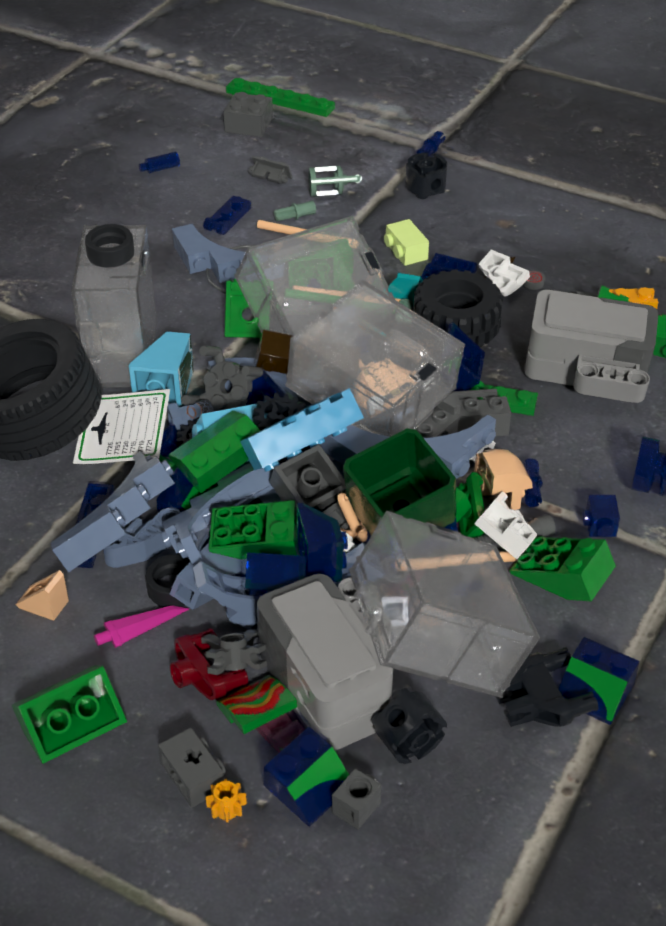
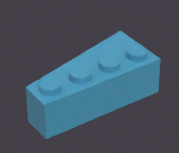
M349 388L331 395L241 440L240 443L254 471L263 468L267 472L280 465L278 460L284 457L290 460L303 453L302 448L308 445L312 448L324 443V437L331 434L335 437L347 431V426L363 419L364 416Z

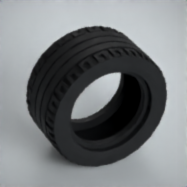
M27 319L0 327V459L19 461L48 455L75 440L88 428L99 409L102 389L83 346L71 328L55 320ZM44 380L33 389L21 395L9 398L11 395H13L21 388L34 382Z

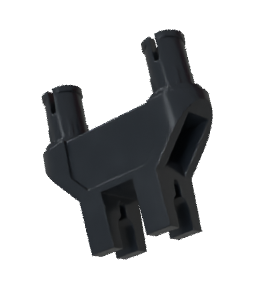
M567 647L543 655L538 652L531 653L524 659L516 673L494 680V685L497 689L495 697L499 704L506 702V709L508 711L506 719L510 727L530 721L562 727L571 724L575 717L599 709L597 699L592 691L578 697L564 698L549 673L568 666L572 656L568 652Z

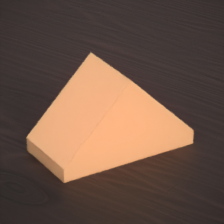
M59 570L32 584L16 603V606L19 609L54 621L69 601L64 574Z

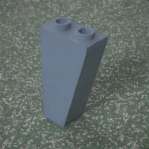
M209 543L200 551L203 559L202 562L220 573L245 578H253L260 574V566L262 564L209 552ZM190 562L177 575L170 595L194 610L214 598L203 595L198 591L195 586L196 580L193 572V567L198 563L192 565Z

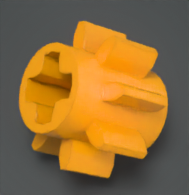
M224 779V781L219 782L217 785L212 784L211 795L206 796V806L211 808L212 818L219 817L226 822H229L230 819L236 816L241 817L242 806L247 804L246 793H241V784L239 782L234 784L227 781V779Z

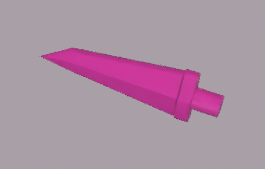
M167 606L107 621L104 623L106 631L95 634L94 640L97 646L111 641L113 646L117 648L125 642L184 613L189 608Z

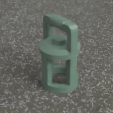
M340 165L309 167L308 169L311 197L342 195L344 185H347V183H360L362 180L361 175H343ZM335 171L334 177L316 178L315 172ZM334 184L335 189H337L317 191V185Z

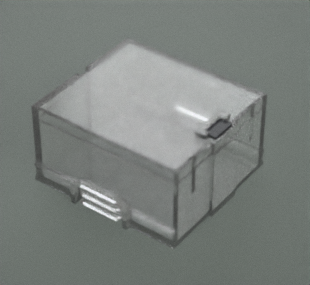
M354 216L247 248L234 276L254 318L258 317L259 319L258 326L261 333L263 330L352 347L355 342L372 337L373 327L376 324L387 322L398 304L392 292L389 293V286L383 276V270L372 248H369L363 234L359 233L360 228Z
M84 225L71 289L76 320L75 325L78 329L79 341L97 375L101 388L131 387L129 364L155 342L157 326L147 225H122L128 228L133 235L134 256L124 265L110 268L96 266L88 259L85 237L90 230L99 225ZM105 244L100 247L112 248L119 246L120 244Z
M362 280L332 304L328 313L322 312L290 338L288 373L285 386L312 405L350 388L364 416L363 419L351 425L371 433L391 437L406 428L416 429L433 413L434 408L457 388L456 383L465 344L365 280Z
M386 511L362 553L356 557L355 564L349 568L356 590L354 597L359 601L365 623L369 624L365 631L371 635L380 665L438 681L441 678L446 680V683L503 698L504 691L510 687L511 680L540 639L495 545L483 541L478 542L456 531L428 522L424 523L411 518L407 519L402 515Z

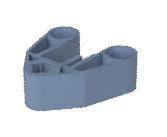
M165 508L146 524H143L142 519L138 516L123 526L126 534L103 549L105 563L113 568L147 561L166 550L167 546L161 536V532L165 531L162 522L181 512L176 508Z

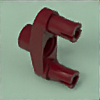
M212 628L191 636L186 634L176 638L174 646L178 661L170 664V673L178 688L181 689L192 684L206 698L215 700L225 696L226 692L248 684V675L243 669L219 675L208 673L207 668L210 667V664L201 654V651L210 648V646L203 644L201 638L208 634L217 636Z

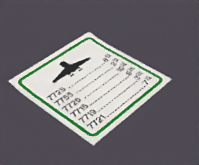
M170 389L101 395V403L95 418L88 428L78 436L73 464L133 461L132 456L142 451L145 457L151 455L152 458L155 456L159 458Z

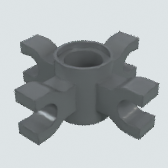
M249 629L244 634L230 633L220 638L208 634L202 637V643L208 644L211 647L210 650L203 653L206 660L214 659V664L207 668L208 673L219 675L224 670H242L248 667V665L258 670L266 667L267 660H261L257 656V654L266 650V644L258 643L253 645L254 639L258 637V631Z

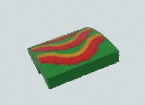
M268 675L217 700L216 704L231 724L235 722L241 732L246 734L297 708V699L280 681Z

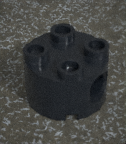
M418 153L410 156L408 163L406 162V188L416 194V197L419 199H426L428 196L442 194L446 191L447 161L438 154H434V157L428 156L429 153Z
M408 688L399 690L395 694L393 701L383 710L375 713L371 719L372 724L375 726L376 734L396 760L403 764L412 763L409 758L416 756L419 760L433 751L445 735L442 728H447L446 721L426 696L421 692H411Z

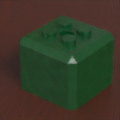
M406 428L345 460L343 470L346 495L356 516L384 553L396 554L433 534V524L444 528L455 522L457 514L456 477L417 430ZM399 506L404 507L403 509L397 512L395 511V509Z

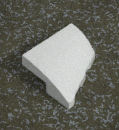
M490 250L479 263L481 271L487 278L492 280L493 284L497 285L504 297L515 292L530 277L528 270L511 264L509 256L494 250Z
M502 491L474 524L515 559H518L537 534L526 523L519 510H513L507 506L504 501L508 496Z

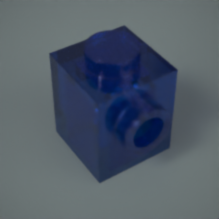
M588 495L586 510H583V525L588 526L589 537H617L620 515L616 495Z

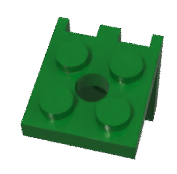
M233 279V282L226 281L225 338L260 339L263 330L272 331L273 299H277V290L273 282L266 279H258L256 283L246 279ZM248 308L256 312L255 318L251 321L243 319V312Z

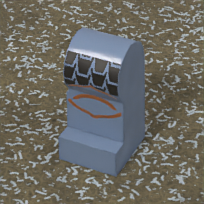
M206 400L183 407H178L177 402L168 404V424L173 437H177L176 433L181 431V425L188 426V420L196 422L197 417H200L201 414L215 412L212 404Z

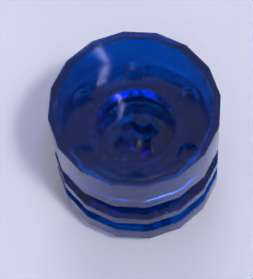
M642 437L631 490L649 493L655 482L659 483V496H663L666 487V453L660 452L659 439Z

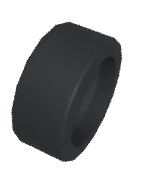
M105 224L97 226L90 230L85 237L87 257L96 266L104 268L121 266L129 262L134 256L133 235L128 228L122 225ZM105 244H120L119 246L112 248L100 247Z
M171 554L162 556L149 565L145 574L148 596L155 604L162 607L185 606V604L170 595L172 588H164L158 585L157 582L167 575L179 574L191 562L189 558L183 559L181 555Z

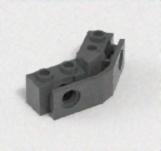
M497 389L445 392L432 397L401 424V431L406 428L415 429L423 438L444 436L470 428L486 415H490L496 419V436H507L510 429L511 410L506 396L497 397ZM477 397H483V400H478Z

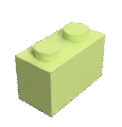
M410 219L386 225L384 242L404 266L428 260L429 241Z

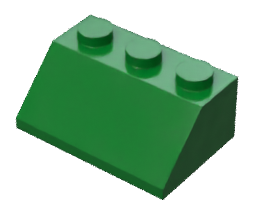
M232 410L170 453L169 458L201 494L249 460L240 441L259 432L260 429L247 415Z
M94 665L12 704L22 731L42 764L127 722L104 666Z

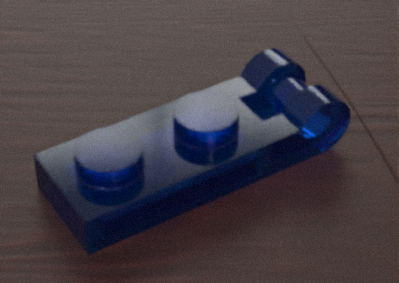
M232 196L211 218L207 217L205 219L203 228L208 231L215 230L218 234L225 235L251 209V201L239 196Z

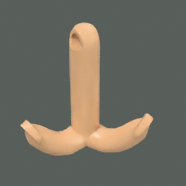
M340 493L337 496L338 504L351 530L337 527V532L343 531L360 542L367 541V529L361 521L359 523L346 494Z

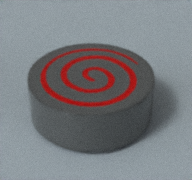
M529 271L530 277L523 286L529 290L543 288L545 275L539 271Z

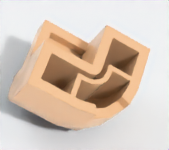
M489 449L476 454L474 472L478 473L483 479V484L481 485L482 496L497 495L503 491L508 496L505 500L508 507L513 510L520 509L521 499L525 496V490L533 488L532 481L523 463L515 454L504 449Z

